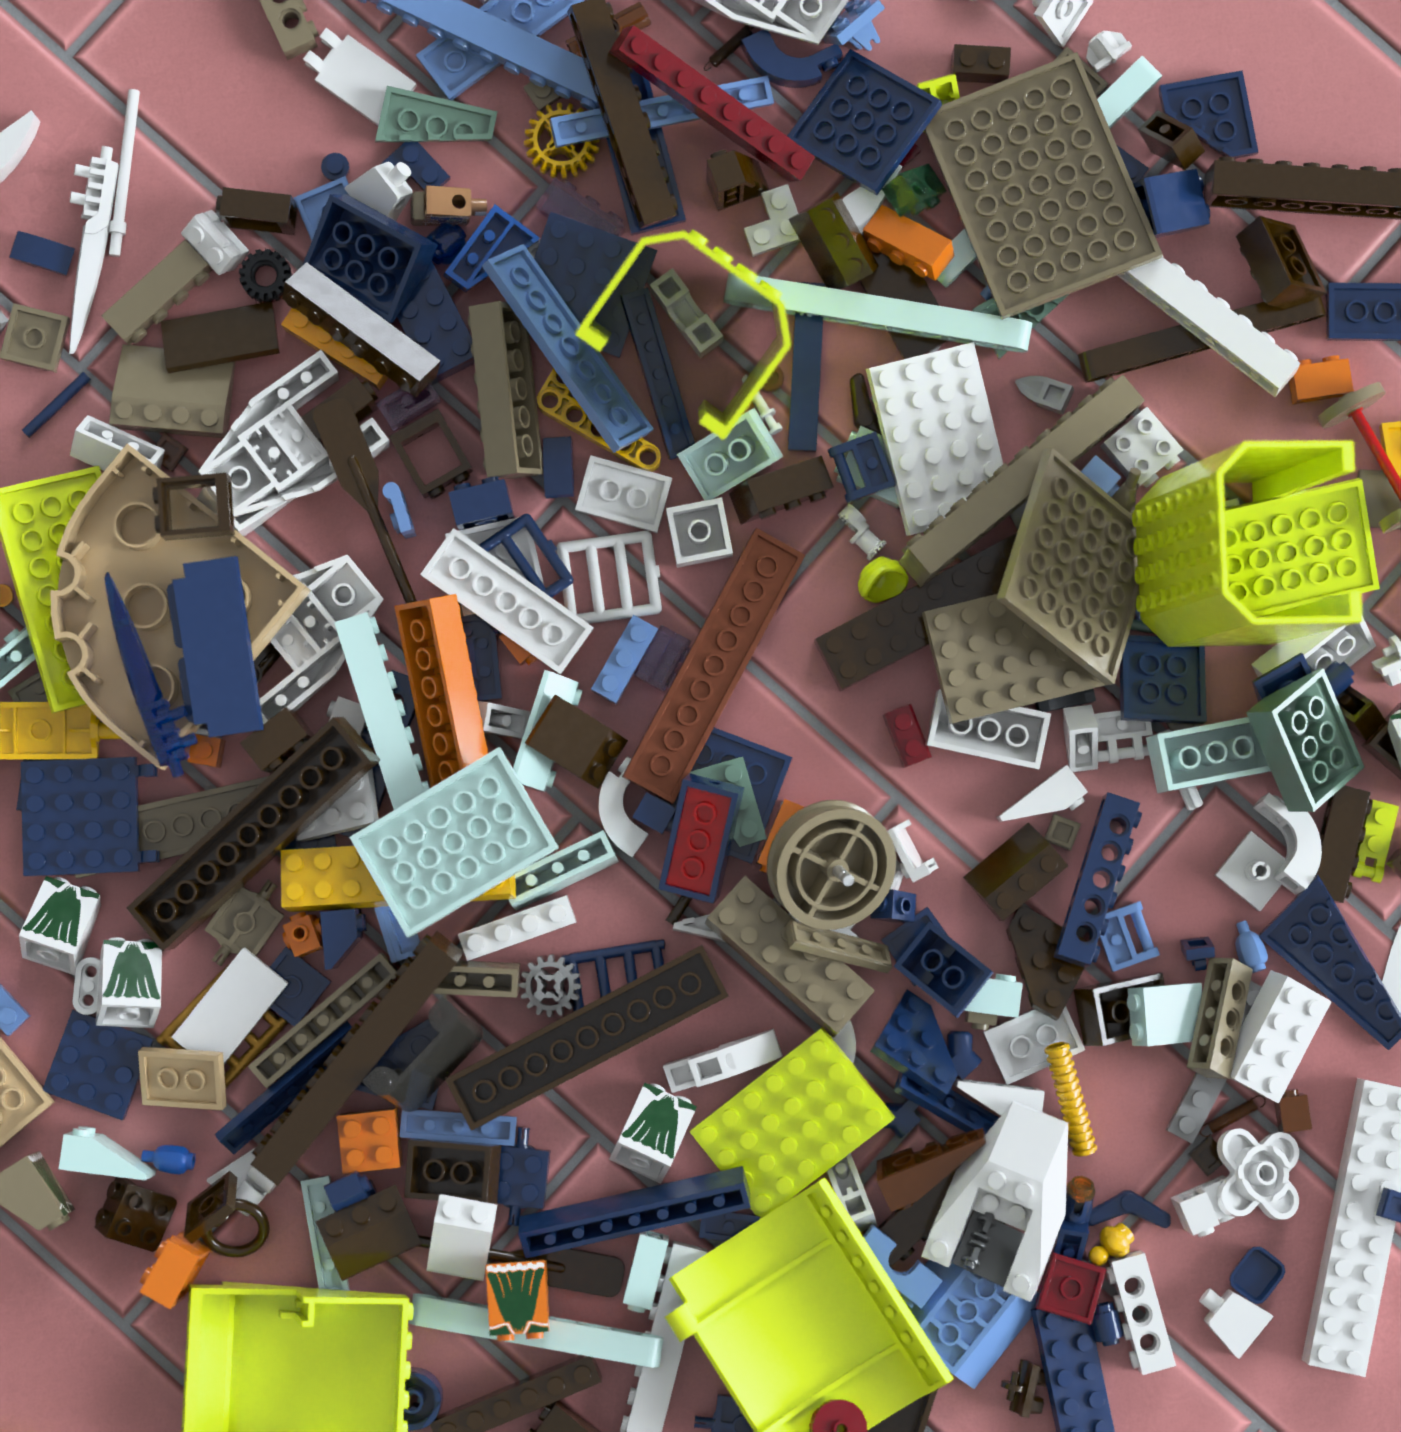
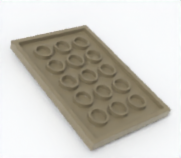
M998 594L922 612L949 724L1105 686L1104 683L997 600Z

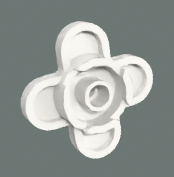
M1244 1129L1225 1131L1217 1143L1218 1156L1229 1170V1175L1222 1181L1217 1190V1203L1220 1209L1229 1216L1239 1217L1249 1214L1258 1205L1263 1213L1271 1219L1283 1220L1292 1217L1299 1206L1297 1190L1289 1181V1171L1296 1165L1299 1158V1147L1295 1139L1287 1133L1278 1132L1267 1135L1258 1143Z

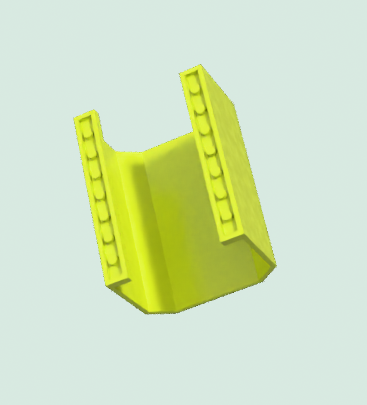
M693 229L689 234L685 231L644 237L639 241L575 334L600 352L612 333L594 321V319L646 244L680 238L689 241L764 295L772 303L777 336L723 412L705 399L698 407L699 423L724 440L791 347L785 305L779 299L782 293L763 280L759 284L756 283L754 280L757 275L740 263L736 267L731 265L732 257L715 246L713 250H710L705 246L708 240Z
M1244 441L1161 477L1135 505V510L1132 513V523L1136 527L1137 537L1134 539L1133 550L1134 554L1138 555L1134 576L1136 583L1139 584L1140 595L1136 598V609L1140 612V620L1168 647L1273 645L1362 622L1361 592H1347L1256 618L1228 591L1223 483H1252L1253 502L1264 499L1283 498L1355 471L1353 441Z

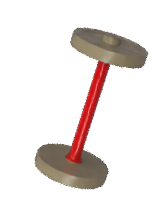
M1376 382L1342 396L1338 402L1323 411L1317 419L1322 428L1326 429L1352 417L1401 502V478L1362 413L1363 410L1377 402L1386 393L1382 384ZM1401 507L1378 523L1383 534L1401 527Z

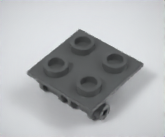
M974 1210L952 1263L1004 1288L1024 1233L995 1220L994 1215L989 1212L982 1214Z

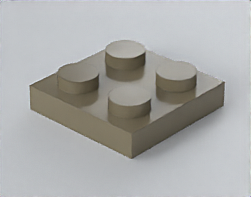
M13 303L0 359L56 373L70 318Z

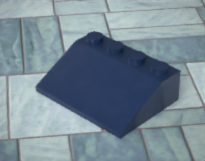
M330 194L303 265L306 262L387 322L393 323L427 272L438 244L348 194Z

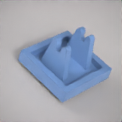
M851 0L844 7L846 11L835 20L822 40L825 43L844 45L849 41L857 49L864 48L870 51L872 50V46L869 43L871 39L874 43H880V38L871 20L882 12L885 7L879 0Z

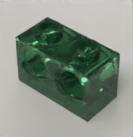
M929 163L900 173L882 188V191L900 217L910 213L912 216H916L925 209L926 211L933 209L941 202L939 197L947 192Z

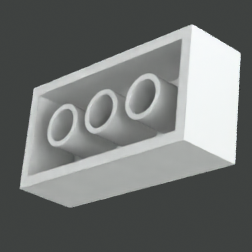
M1271 970L1241 1026L1230 1078L1259 1095L1279 1103L1332 1001L1290 977Z

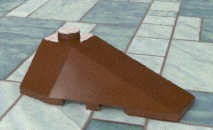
M979 1128L954 1135L946 1141V1144L940 1145L933 1141L926 1143L925 1148L921 1151L913 1152L911 1147L877 1160V1184L890 1211L892 1212L897 1209L902 1211L913 1206L914 1202L922 1198L986 1143L984 1129Z

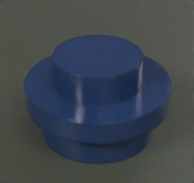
M330 153L323 159L321 170L327 179L334 181L347 176L350 165L344 155Z

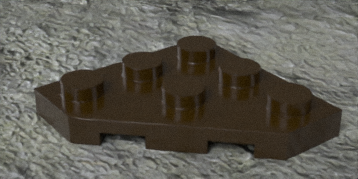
M1021 905L1016 910L1006 932L1009 941L1012 942L1016 954L1015 960L1021 978L1025 981L1031 1007L1057 1021L1084 967L1054 958L1062 927L1028 907ZM1077 936V938H1078L1080 941H1082V942H1088V941H1086L1085 939H1083V938Z

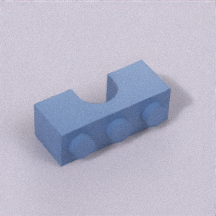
M633 615L591 688L592 692L617 705L638 664L655 639L658 628Z
M871 1224L864 1233L863 1238L895 1288L901 1292L900 1296L904 1302L911 1308L916 1304L922 1309L943 1280L919 1260L907 1271L898 1272L893 1270L889 1266L888 1259L891 1251L897 1244L879 1228Z

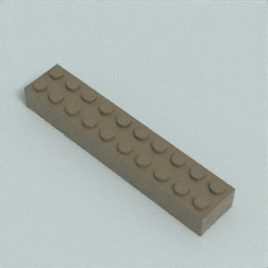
M1123 374L1116 380L1112 377L1109 378L1093 396L1090 394L1084 398L1072 413L1069 411L1063 415L1051 431L1048 428L1042 432L1030 448L1025 446L1014 456L1015 458L1008 465L1004 463L987 482L983 480L971 491L972 493L967 496V501L964 498L957 501L950 508V511L945 514V519L940 515L923 532L924 536L918 533L909 540L907 546L902 549L904 555L899 560L901 565L920 587L925 585L1028 501L1044 449L1054 448L1073 464L1130 418L1145 401L1144 398Z

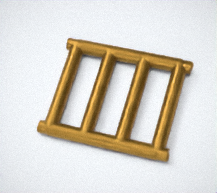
M230 964L221 970L156 1038L159 1044L162 1046L166 1044L170 1049H185L172 1036ZM271 1009L267 1010L262 1018L270 1027L259 1038L251 1031L244 1039L251 1047L239 1059L232 1054L226 1063L231 1068L224 1074L225 1088L269 1045L289 1023L281 1016L278 1017Z

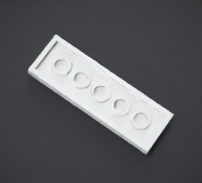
M454 528L420 574L446 594H456L460 604L560 675L594 629V627Z

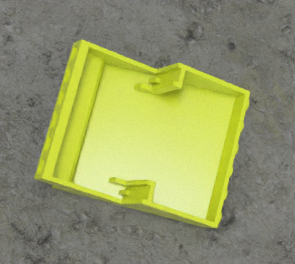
M222 1281L221 1285L189 1284L181 1432H408L407 1420H403L404 1409L409 1407V1392L405 1391V1379H410L411 1367L410 1361H406V1351L411 1350L412 1333L407 1332L408 1320L413 1319V1302H409V1298L405 1294Z

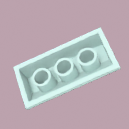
M544 670L513 767L522 785L545 792L546 787L552 788L557 773L552 770L554 762L525 744V741L554 694L578 707L583 690L578 689L579 682Z

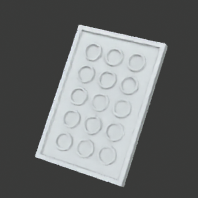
M974 342L866 369L890 471L896 484L894 487L906 536L924 532L940 515L945 519V514L950 511V508L961 498L967 501L966 498L972 493L971 491L983 480L987 482L993 476V473L1003 465Z

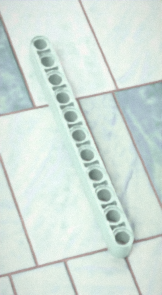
M1143 56L1097 99L1109 128L1120 120L1162 77ZM965 228L952 240L955 256L937 278L945 288L977 259Z
M732 272L728 274L723 300L725 303L773 312L772 303L768 298ZM757 276L754 280L758 284L763 280L782 293L779 299L784 302L786 314L795 315V311L800 312L801 316L804 313H807L808 317L821 315L825 321L964 344L974 342L976 346L1012 352H1028L1032 323L1026 320L1010 317L1002 320L1001 316L761 276Z

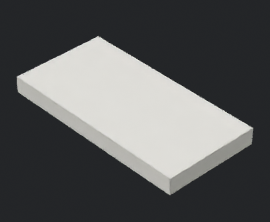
M244 947L174 1033L172 1038L186 1050L223 1052L225 1064L289 983Z

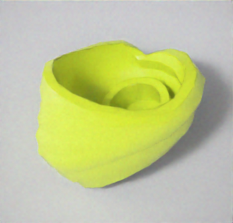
M880 556L871 561L861 571L858 580V591L865 600L879 603L901 594L906 589L909 578L906 570L898 560Z

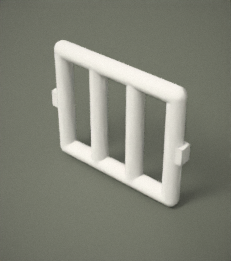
M647 530L565 541L557 544V555L570 573L569 552L586 551L594 612L577 614L573 583L562 591L564 607L586 623L632 618L633 615L637 617L655 615L662 611L658 584L660 570L659 565H656L651 532ZM642 543L650 604L633 606L625 551V545ZM613 546L622 608L605 610L597 549Z

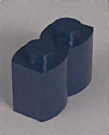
M357 1171L324 1186L330 1204L336 1212L377 1193L373 1181L368 1179L365 1174L360 1175Z

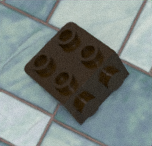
M115 1177V1180L108 1186L107 1198L103 1208L99 1209L96 1214L94 1228L106 1238L154 1252L160 1245L177 1201L171 1196L138 1186L129 1178Z

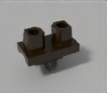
M1021 1359L1018 1372L1012 1371L1010 1381H1001V1387L1008 1389L1006 1400L1011 1401L1009 1410L1018 1413L1021 1417L1029 1418L1030 1414L1042 1413L1044 1400L1034 1395L1036 1386L1046 1387L1044 1372L1040 1366Z

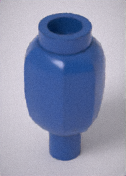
M162 1145L155 1151L143 1150L141 1160L153 1163L159 1171L170 1174H183L187 1170L194 1169L196 1154L190 1153L187 1148L182 1146Z

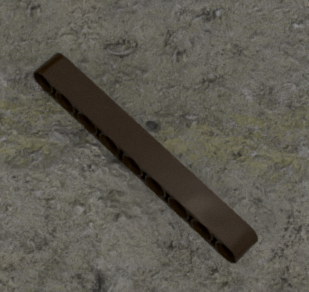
M1321 297L1288 308H1280L1260 302L1232 310L1237 315L1241 314L1247 317L1252 322V326L1259 332L1266 333L1313 321L1326 315ZM1182 325L1091 349L1077 356L1085 383H1089L1212 348Z

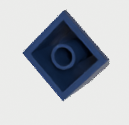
M1197 169L1147 177L1133 183L1156 238L1198 229L1210 224V208L1205 203L1203 196L1204 183L1202 177L1198 175Z

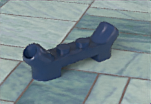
M950 1031L947 1034V1049L958 1077L964 1080L981 1063L982 1059L972 1050L973 1035L969 1031ZM907 1098L902 1103H884L895 1116L894 1120L884 1128L891 1129L899 1139L904 1137L921 1121L914 1113L919 1105Z

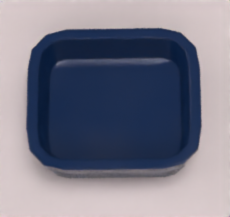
M1260 1246L1250 1248L1231 1272L1229 1278L1230 1285L1254 1304H1262L1284 1277L1286 1272L1285 1266Z

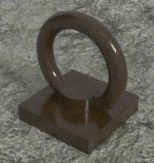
M228 1171L187 1203L184 1238L193 1244L202 1237L204 1243L217 1254L233 1258L244 1257L258 1251L265 1244L269 1236L270 1224L267 1215L258 1205L244 1199H236L237 1177L231 1171ZM235 1210L250 1214L258 1224L256 1237L249 1243L241 1246L223 1244L212 1233V1228L224 1223Z

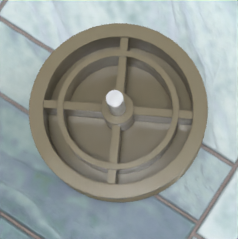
M843 800L820 801L797 811L782 825L775 835L767 858L768 882L777 901L799 922L821 930L845 928L869 916L885 899L893 883L896 871L895 847L886 828L862 807Z

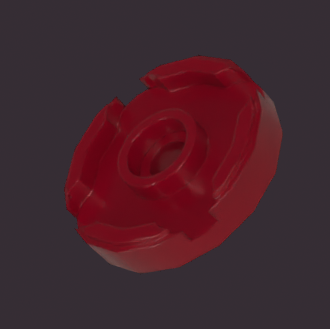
M843 1399L829 1400L813 1413L809 1424V1431L837 1432V1426L842 1424L843 1432H867V1421L863 1412L854 1403Z

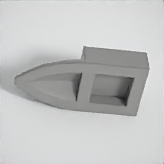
M1027 376L1015 381L1021 393L1028 399L1036 402L1038 407L1062 415L1074 392L1072 385L1043 376Z

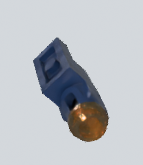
M1076 1176L1066 1186L1065 1217L1052 1250L1054 1253L1082 1261L1089 1236V1220L1096 1192L1093 1181L1087 1177Z

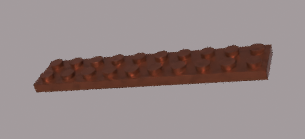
M758 528L754 529L622 775L623 778L670 804L674 803L680 792L682 780L693 768L799 569L805 554Z

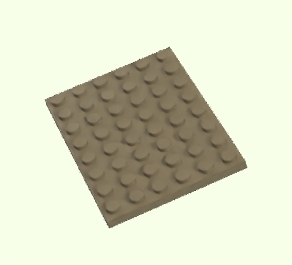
M1077 52L943 104L925 128V134L1002 320L1162 258L1163 254Z

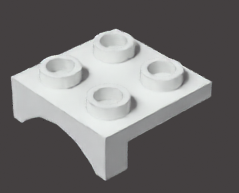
M908 819L889 829L888 833L893 841L895 852L898 853L902 861L899 863L902 873L907 879L911 878L912 882H915L931 874L932 871L939 867L934 857L923 863L905 829L911 825Z

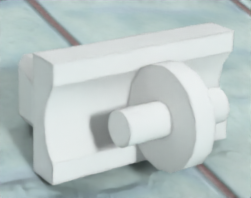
M1396 635L1389 637L1390 646L1382 649L1384 657L1371 662L1373 669L1381 674L1385 683L1389 686L1401 683V641Z

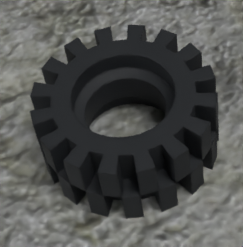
M265 249V251L255 250V254L249 253L247 255L248 259L246 261L243 259L241 263L242 269L239 268L240 283L252 299L254 298L261 303L262 301L270 302L271 300L277 302L281 300L279 297L283 295L285 281L292 276L291 268L285 258L278 252H271L270 249ZM262 266H270L276 271V280L269 286H261L255 280V274Z

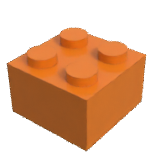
M397 1107L343 1113L337 1116L343 1174L354 1171L364 1172L399 1168L403 1165Z

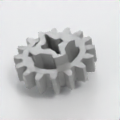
M554 954L548 956L547 962L542 956L537 957L538 965L530 962L527 965L531 971L522 972L521 974L526 978V982L519 984V987L526 988V993H523L521 998L530 999L527 1008L536 1006L537 1015H540L544 1010H546L547 1017H552L554 1010H556L559 1016L563 1015L564 1006L568 1009L574 1007L571 999H580L575 990L582 988V984L576 983L575 979L581 975L580 973L573 974L571 972L575 966L573 963L567 966L564 965L565 957H560L557 962L555 961ZM556 967L560 970L555 974H551L543 968ZM533 979L537 981V991L535 993L532 987ZM566 979L569 982L568 994L564 990V981ZM546 980H555L554 989L556 991H546L545 988L548 985ZM546 998H553L559 1004L548 1005L542 1001Z

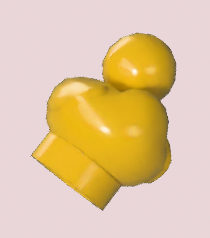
M1118 1223L1114 1227L1106 1226L1099 1234L1101 1246H1095L1090 1250V1262L1094 1265L1102 1266L1108 1261L1109 1255L1116 1258L1125 1257L1129 1253L1130 1244L1134 1241L1131 1230L1122 1223Z

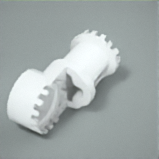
M848 503L838 514L839 518H843L842 521L846 520L845 524H848V527H851V530L856 532L849 542L857 544L867 554L866 558L869 561L877 554L876 550L880 551L887 544L885 540H879L869 530L870 526L866 523L865 517L851 504Z

